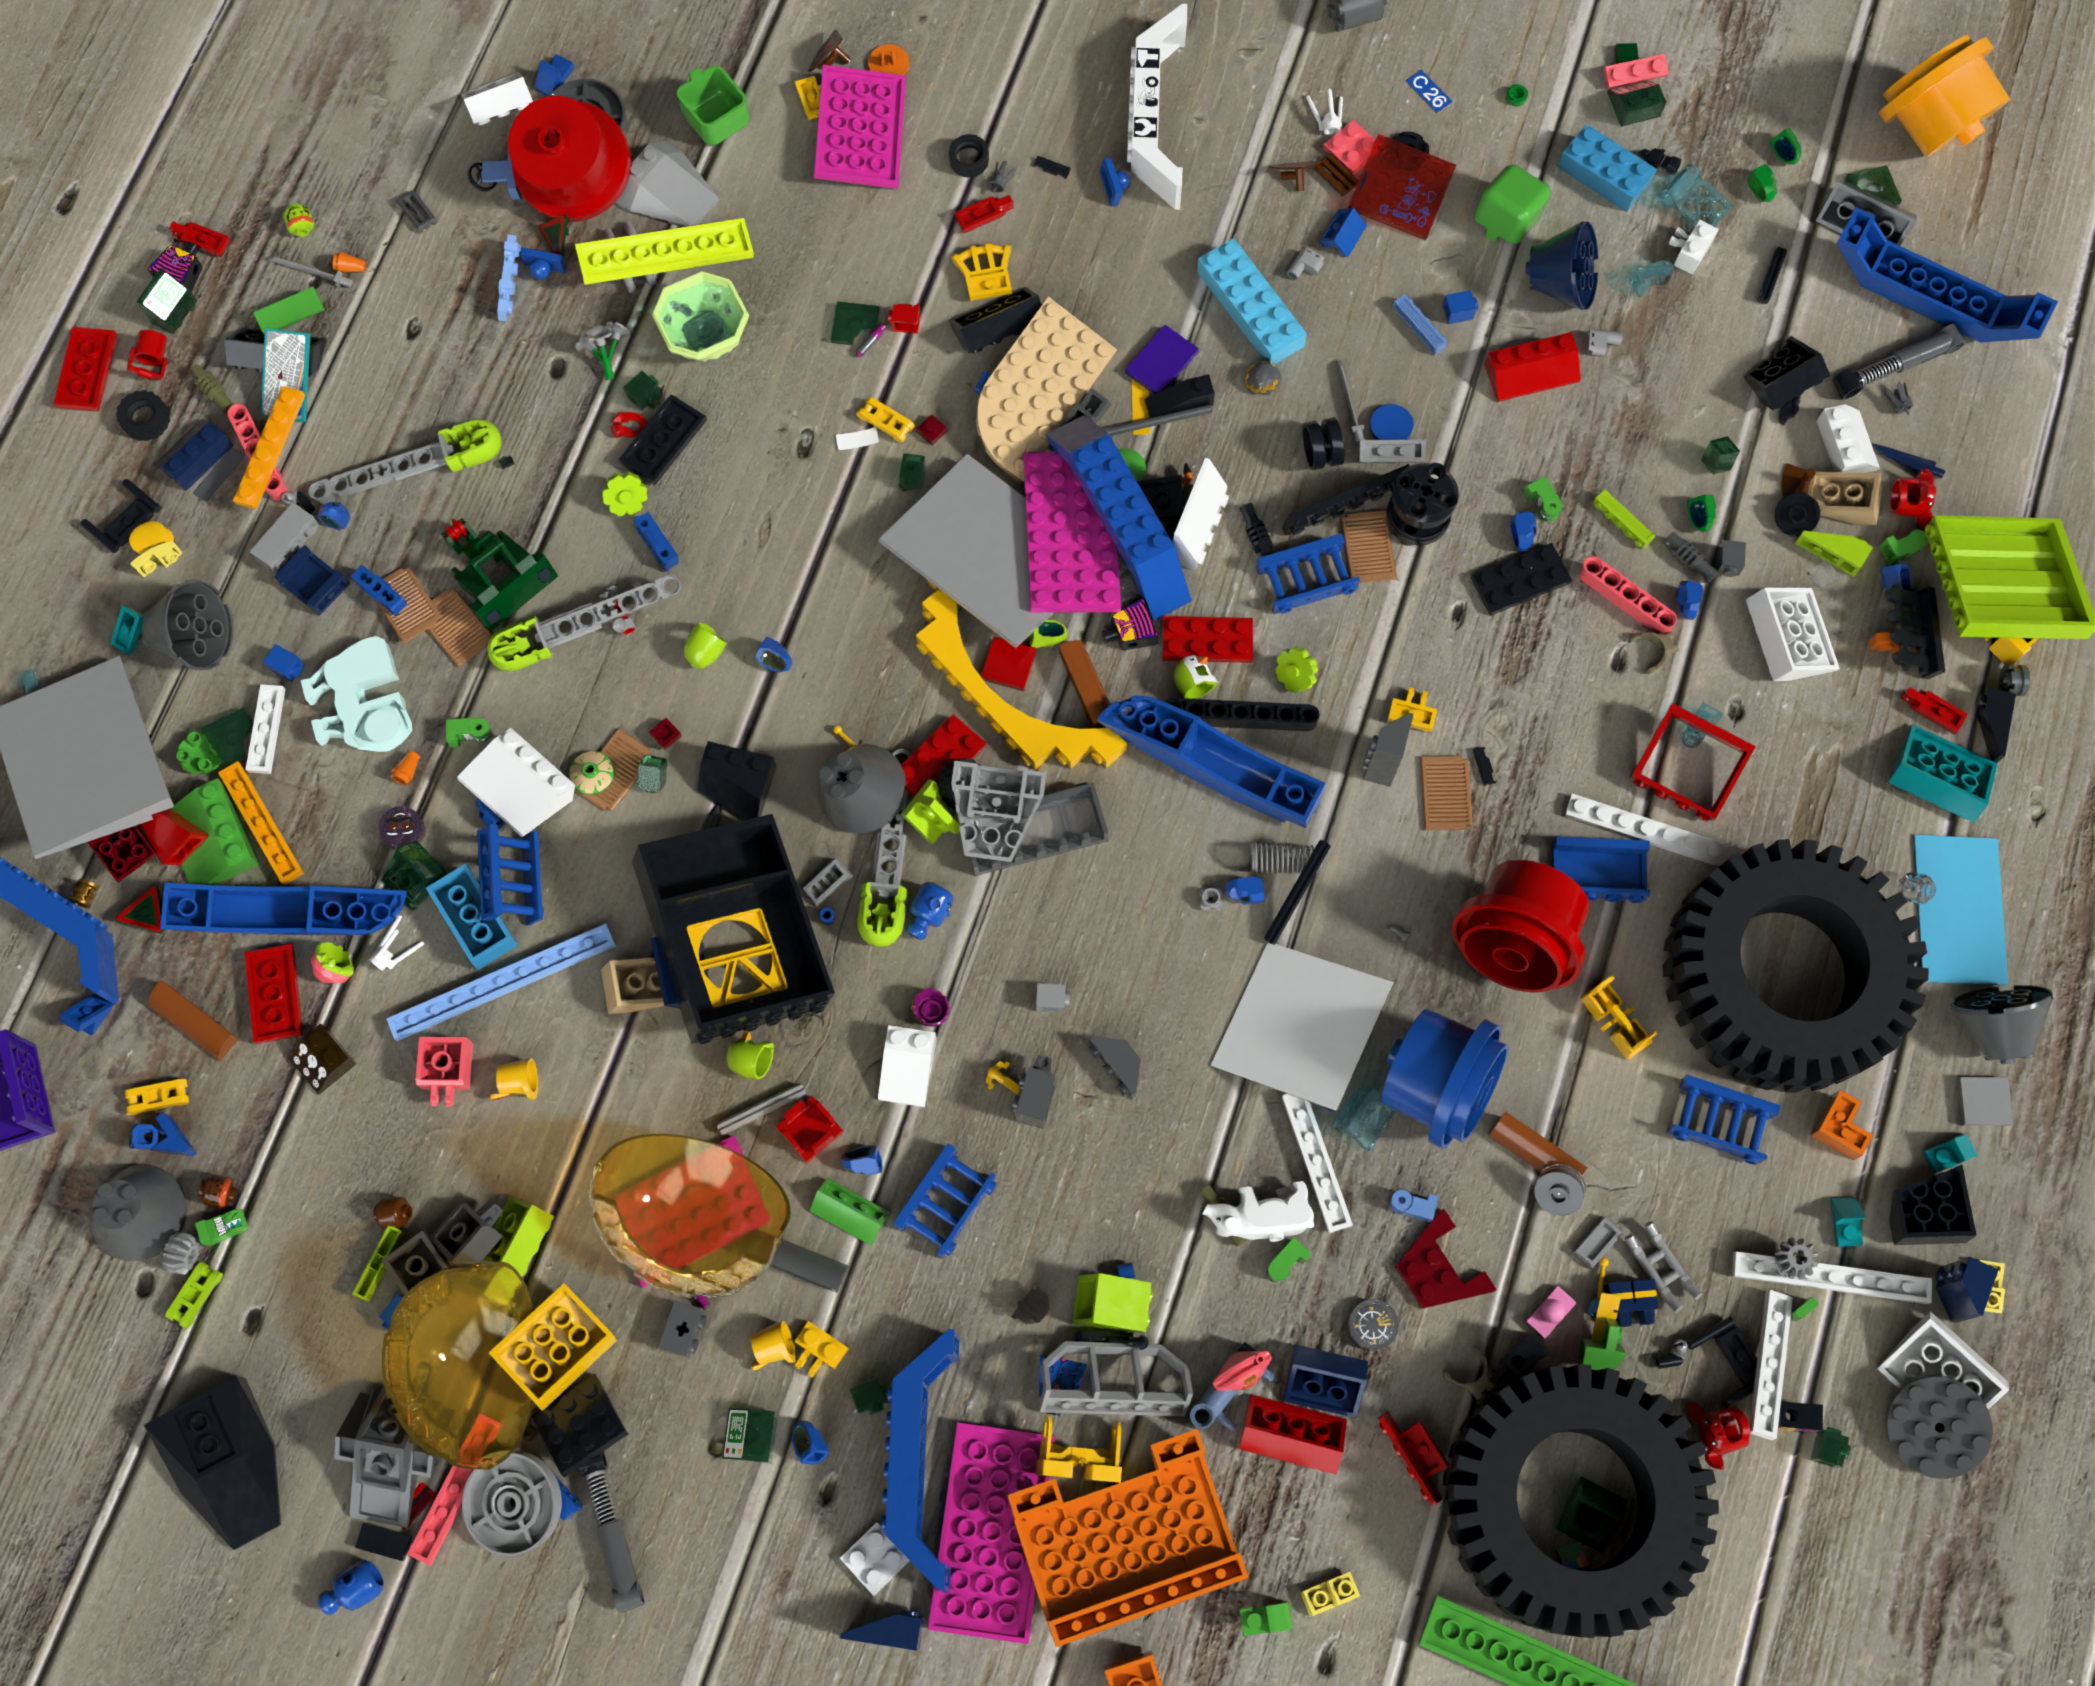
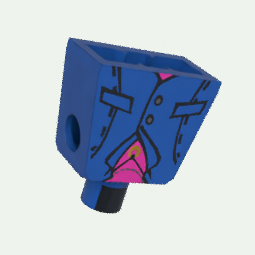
M1040 1355V1377H1039V1397H1040V1398H1041V1395H1042V1392H1043L1041 1366H1042L1043 1360H1045V1359L1048 1357V1356H1045V1355ZM1058 1359L1049 1367L1051 1389H1079L1087 1364ZM1046 1413L1049 1415L1061 1416V1413Z

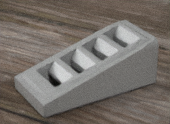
M834 858L802 890L818 906L854 875L840 859ZM836 868L843 874L841 877L834 871ZM828 874L836 881L834 884L827 878ZM821 880L829 887L827 890L819 883ZM813 886H816L822 893L820 896L813 891Z

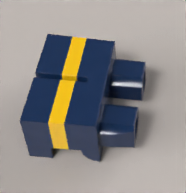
M1655 1279L1614 1282L1603 1286L1605 1293L1621 1297L1618 1311L1614 1310V1313H1617L1616 1321L1620 1328L1632 1326L1630 1313H1638L1639 1324L1642 1326L1655 1324L1654 1310L1658 1309Z

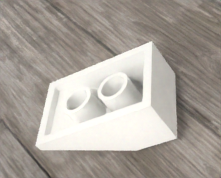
M888 1025L878 1093L879 1101L925 1107L937 1040L935 1032Z

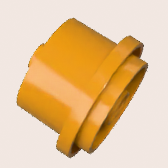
M1968 34L1957 39L1929 57L1883 93V97L1888 104L1878 114L1885 124L1899 119L1925 158L1943 149L1956 139H1958L1962 147L1967 145L1986 131L1981 122L2011 100L1985 60V57L1994 50V46L1988 37L1982 38L1975 43Z

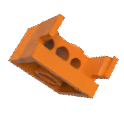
M1152 1650L1103 1666L1109 1686H1163Z

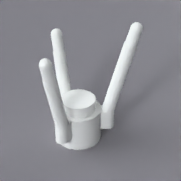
M1328 89L1329 113L1325 114L1324 119L1321 120L1309 95L1306 96L1308 104L1318 122L1319 131H1324L1326 135L1337 134L1342 129L1343 97H1339L1336 116L1334 113L1332 90Z
M401 915L397 916L381 943L369 958L382 971L386 967L392 969L398 962L424 945V942L421 941L395 959H391L394 955L387 948L399 933L396 927L402 919Z

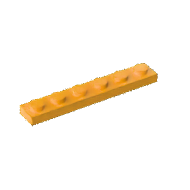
M282 386L233 499L236 505L257 510L306 396L303 391Z
M237 761L218 772L280 882L286 885L305 874L242 764Z

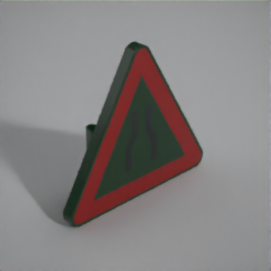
M562 215L539 225V229L552 252L562 256L565 238L569 236L567 215Z
M155 885L151 886L115 917V920L123 924L162 934L164 930L160 929L162 911L158 887Z

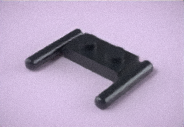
M124 479L122 485L136 496L138 500L135 499L104 529V533L87 519H83L80 522V525L112 553H116L120 546L123 547L129 541L131 532L137 526L148 522L154 516L153 514L161 509L158 503L129 479Z
M1731 1316L1686 1342L1687 1348L1693 1350L1715 1337V1341L1741 1383L1744 1384L1743 1387L1721 1400L1724 1407H1730L1754 1392L1758 1359L1740 1329L1736 1327L1735 1321Z

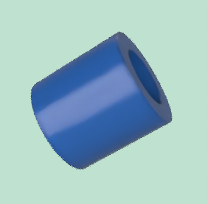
M824 908L820 911V919L824 925L829 926L835 922V915L832 909ZM827 914L831 915L829 919H825L824 916Z
M1132 1262L1117 1265L1119 1277H1135Z

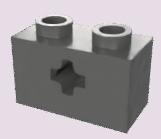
M674 1300L658 1348L690 1358L691 1354H695L698 1348L699 1340L696 1338L699 1330H703L707 1321L706 1311L702 1308ZM686 1326L690 1329L689 1333H684L682 1336L679 1329Z

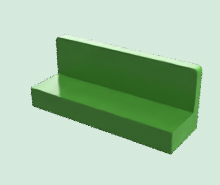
M310 287L253 313L265 335V328L283 329L324 311V307L315 288Z
M829 1178L817 1190L810 1208V1212L869 1245L875 1242L880 1228L887 1221L890 1214L887 1210Z

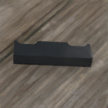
M1037 156L1034 167H1041L1043 171L1055 176L1062 175L1065 179H1067L1071 171L1070 167Z
M1475 748L1473 753L1483 785L1495 784L1496 781L1492 777L1493 769L1490 759L1486 757L1484 752L1486 748Z

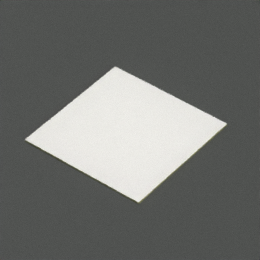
M1268 942L1210 1066L1337 1111L1394 982Z

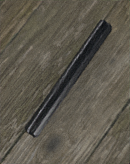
M1319 840L1267 931L1264 939L1270 944L1275 945L1331 848V845L1324 840Z

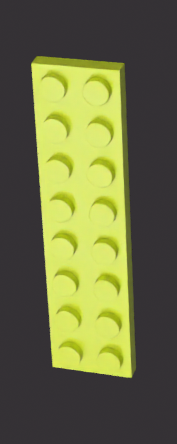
M744 218L575 244L584 285L754 258Z

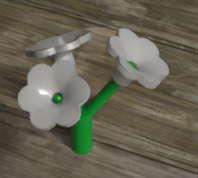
M606 322L604 327L597 325L593 329H588L585 332L586 334L575 344V348L579 353L585 349H588L590 353H594L602 362L606 380H612L614 375L611 358L616 343L620 341L621 336L630 337L631 329L617 322ZM612 335V343L607 355L604 346L606 344L605 338ZM594 341L600 346L602 355L597 351V347L593 343Z

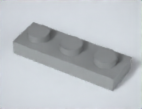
M1359 440V463L1425 462L1426 440Z

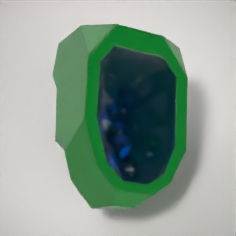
M1790 128L1783 130L1769 142L1775 155L1784 163L1795 165L1800 160L1801 145Z
M1705 494L1687 501V512L1694 528L1702 533L1709 531L1716 517V504L1713 495Z

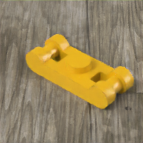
M870 396L865 401L866 405L856 413L861 420L867 421L899 443H903L906 439L905 435L915 427L911 420ZM897 423L901 425L899 430L894 427Z
M177 1079L125 1090V1099H128L127 1115H138L142 1112L189 1104V1096L186 1095L185 1090L188 1087L187 1079ZM175 1090L176 1096L170 1097L169 1091ZM142 1096L143 1103L138 1104V1098Z

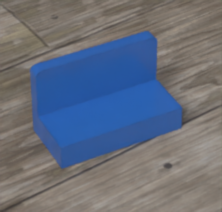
M1354 208L1338 209L1319 243L1323 248L1336 246L1344 257H1348L1367 224Z

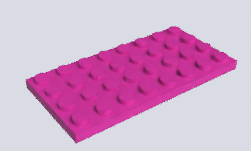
M1024 452L1030 613L1120 612L1121 596L1118 549L1071 467L1056 452Z
M957 1422L938 1560L951 1567L950 1593H942L934 1586L928 1630L1029 1644L1036 1589L1015 1527L1007 1495L1050 1480L1048 1476L1035 1475L1036 1463L1040 1457L1042 1434ZM1051 1436V1444H1055L1056 1436Z

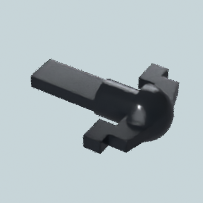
M1144 1335L1129 1337V1339L1109 1338V1343L1128 1344L1129 1347H1139V1350L1146 1349L1149 1344L1148 1338Z

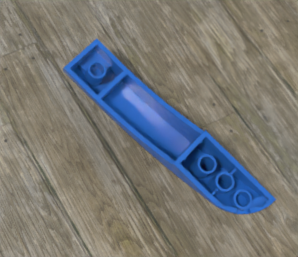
M1130 696V699L1112 703L1097 719L1099 723L1171 768L1226 797L1285 823L1287 820L1306 828L1322 799L1326 785L1325 782L1266 757L1202 721L1200 717L1159 699L1148 696Z
M165 883L160 929L266 935H364L383 929L398 916L405 903L407 891L311 885L257 887Z

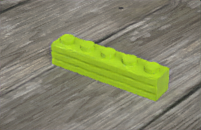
M1606 489L1595 498L1593 502L1595 508L1601 510L1607 519L1614 522V525L1621 529L1626 537L1631 538L1637 547L1644 549L1653 541L1655 535Z
M387 1226L352 1295L370 1302L387 1270L381 1260L398 1249L406 1232Z

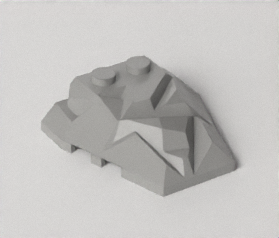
M954 761L951 785L955 796V806L960 823L959 828L964 855L967 857L1012 862L1044 797L1047 773L1031 770L1003 769L980 766L977 763Z

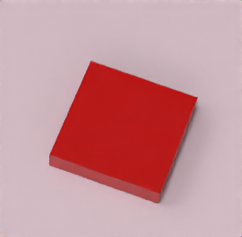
M993 637L981 678L990 683L1024 692L1037 648L1023 644L1015 648L1006 640Z

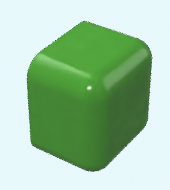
M711 66L701 72L699 67L689 73L690 80L678 88L677 97L683 117L702 140L710 146L718 145L747 126L750 121L745 94L720 66Z
M1514 164L1507 165L1484 189L1475 210L1474 219L1487 228L1485 237L1495 242L1499 236L1509 243H1519L1541 219L1551 196L1550 187Z

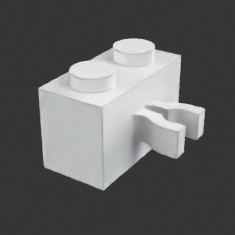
M1699 220L1691 235H1687L1683 229L1678 227L1674 235L1680 239L1672 236L1669 241L1670 245L1682 248L1674 266L1693 275L1719 229L1702 220Z

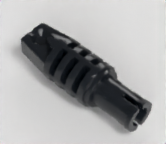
M1252 503L1243 505L1240 508V512H1242L1247 524L1245 531L1255 554L1260 552L1262 557L1272 554L1270 548L1274 547L1264 522L1258 519Z

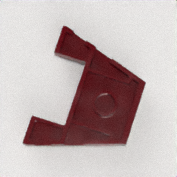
M1445 1209L1439 1211L1395 1267L1422 1309L1490 1294L1497 1290L1485 1271L1463 1284L1435 1240L1456 1227Z

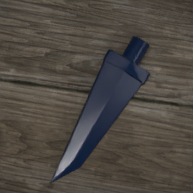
M1872 443L1880 454L1920 473L1922 468H1927L1936 477L1942 479L1946 470L1936 467V462L1933 460Z

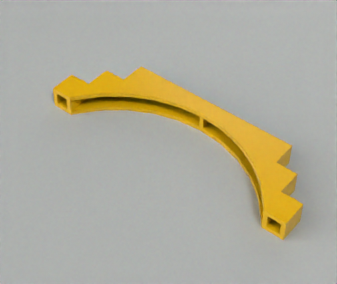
M928 581L929 585L936 592L922 602V615L930 624L916 634V647L923 655L927 654L932 659L931 663L938 671L942 670L946 674L947 681L953 687L956 685L961 690L960 694L967 702L971 701L976 706V712L982 718L986 717L991 722L990 726L997 734L1001 733L1006 738L1005 742L1011 750L1016 749L1021 754L1020 759L1026 766L1031 765L1036 770L1056 753L1057 760L1062 765L1066 764L1071 769L1089 753H1092L1091 756L1094 761L1099 765L1102 763L1107 768L1126 752L1127 743L1108 728L1077 729L1057 726L1030 717L1007 704L987 686L974 669L965 651L958 627V603Z

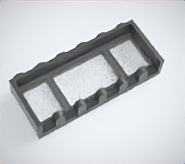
M1083 782L1077 784L1074 788L1067 790L1060 788L1051 794L1044 795L1012 862L970 857L975 876L1108 842V829L1094 783L1088 784Z

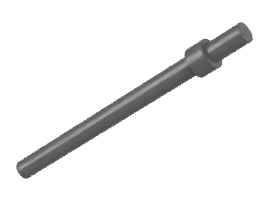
M1209 404L1113 427L1108 425L1101 428L1109 433L1112 438L1113 435L1212 413V407Z

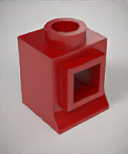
M893 304V310L888 312V323L892 324V331L918 334L921 315L920 305Z

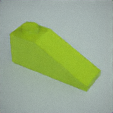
M1803 531L1795 544L1853 577L1861 569L1874 548L1868 545L1865 540L1854 536Z

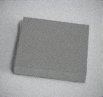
M1960 1077L1957 1079L1962 1126L2013 1125L2008 1077Z

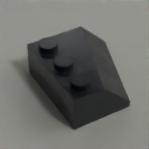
M1793 336L1786 339L1787 344L1782 349L1777 347L1772 352L1773 356L1769 360L1761 361L1744 376L1762 404L1771 410L1781 408L1792 398L1802 395L1804 391L1822 383L1825 378L1830 376L1822 354Z
M707 741L700 765L698 792L744 820L761 817L777 767L774 757Z
M1963 1165L1893 1191L1889 1222L1894 1245L1967 1243L1977 1236Z

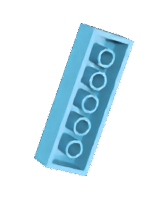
M1234 238L1198 258L1197 273L1264 361L1275 365L1305 347L1307 333Z

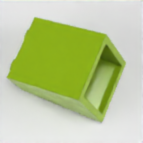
M1102 1273L1078 1276L1072 1325L1133 1333L1146 1332L1150 1322L1148 1311L1149 1303L1153 1296L1151 1290L1152 1283Z

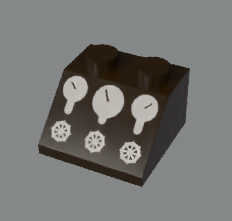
M322 1024L316 1026L300 1040L289 1059L318 1095L357 1064L329 1029Z

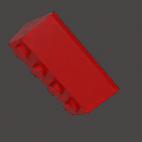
M1572 332L1488 352L1484 364L1497 402L1581 381L1579 352Z
M1250 1394L1239 1449L1337 1475L1344 1452L1347 1419Z

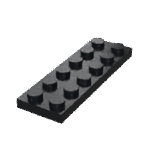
M1410 465L1402 466L1290 514L1282 526L1285 536L1290 533L1297 535L1305 530L1304 527L1311 524L1313 527L1325 522V518L1330 516L1332 518L1339 517L1345 513L1344 510L1358 509L1364 505L1365 501L1370 499L1372 501L1379 500L1384 496V493L1393 491L1397 476L1403 470L1410 467Z

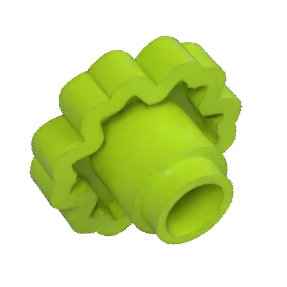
M626 472L623 476L620 473H615L607 478V486L602 488V500L605 505H608L611 513L618 516H623L626 512L629 515H634L642 510V502H645L648 498L647 488L644 483H641L638 475L631 472Z
M1296 646L1283 650L1277 657L1279 666L1275 668L1278 681L1284 683L1286 690L1298 693L1311 689L1313 684L1316 683L1314 674L1318 672L1317 663L1312 656H1309L1306 649Z

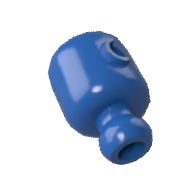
M923 883L910 905V913L915 918L907 925L906 932L919 940H923L927 936L929 925L933 927L941 926L945 917L950 916V908L954 901L953 895L935 883Z
M361 1560L354 1565H350L349 1568L338 1573L333 1578V1590L324 1591L319 1595V1607L324 1614L332 1615L338 1611L340 1606L352 1611L374 1600L383 1592L384 1588L379 1570L368 1560Z

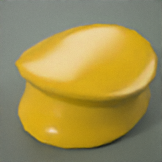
M157 521L140 524L131 532L129 537L130 546L138 554H142L157 545L170 541L174 542L172 532Z

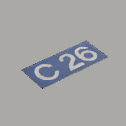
M1422 70L1406 80L1437 113L1453 102Z

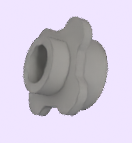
M1214 887L1203 888L1199 891L1202 902L1200 908L1203 911L1211 908L1217 910L1222 908L1223 902L1220 900L1221 889Z

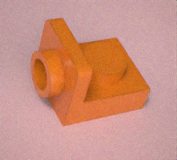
M1891 632L1875 633L1869 640L1870 650L1878 649L1881 652L1892 649L1894 654L1899 651V645L1891 641Z

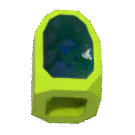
M1046 620L1029 636V644L1035 648L1053 647L1055 644H1061L1067 640L1068 631L1062 623L1056 620Z

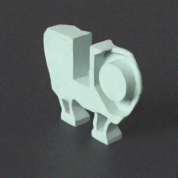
M377 636L363 639L345 649L338 656L327 660L311 678L301 680L305 699L311 706L315 705L328 690L332 689L335 691L334 704L338 714L332 717H324L321 720H311L316 741L321 746L327 744L330 738H342L347 745L356 749L387 752L402 744L412 732V722L407 713L406 702L399 692L367 701L365 690L399 680L394 658L389 645L384 639Z

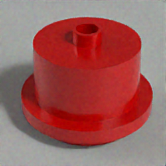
M547 96L527 105L517 115L511 126L508 137V151L512 162L515 183L528 203L541 214L551 219L567 215L568 222L588 220L609 209L624 191L631 168L630 147L620 126L608 113L599 107L565 96Z
M1510 860L1494 868L1481 895L1466 900L1460 906L1452 923V934L1467 962L1487 979L1504 987L1522 992L1538 993L1559 989L1573 983L1579 976L1584 964L1585 949L1579 936L1588 916L1590 904L1583 889L1563 872L1535 861Z

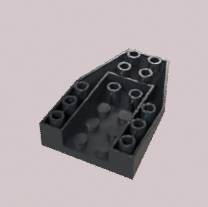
M235 1376L144 1424L180 1493L233 1550L281 1526L275 1444L246 1378Z

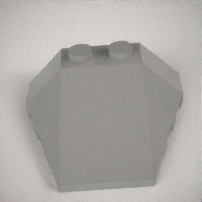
M666 141L649 143L631 163L627 185L615 204L631 214L637 215L639 213L649 216L653 220L658 218L668 221V224L688 227L698 225L719 201V197L681 150Z

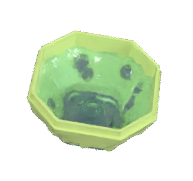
M701 271L663 288L652 317L671 353L681 355L688 360L694 359L706 362L707 360L718 359L721 355L731 352L734 347L739 345L749 314L732 281Z

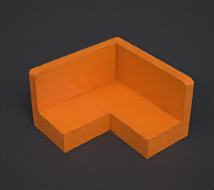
M1839 1090L1831 1095L1811 1136L1855 1160L1863 1156L1873 1134L1852 1123L1862 1102Z

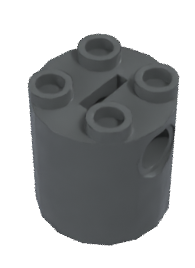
M1330 0L1331 5L1327 6L1329 17L1334 18L1336 31L1340 32L1381 20L1387 0Z

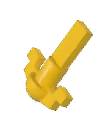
M999 1061L988 1069V1075L985 1083L989 1085L987 1089L992 1090L995 1086L992 1080L995 1079L1016 1095L1019 1093V1085L999 1071L1002 1067L1006 1070L1010 1064L1009 1062L1003 1063Z

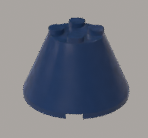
M1582 221L1539 245L1532 246L1530 249L1531 259L1526 263V274L1530 275L1531 290L1539 291L1577 309L1588 310L1592 306L1596 294L1598 273H1594V260L1599 258L1594 228L1590 222Z

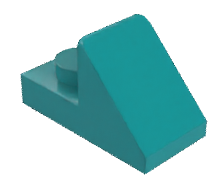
M126 604L122 605L110 644L127 655L134 653L139 635L143 633V615Z
M1967 1134L1922 1152L1933 1174L1978 1156Z
M1855 1197L1830 1198L1836 1247L1862 1246L1860 1221L1865 1219V1214Z

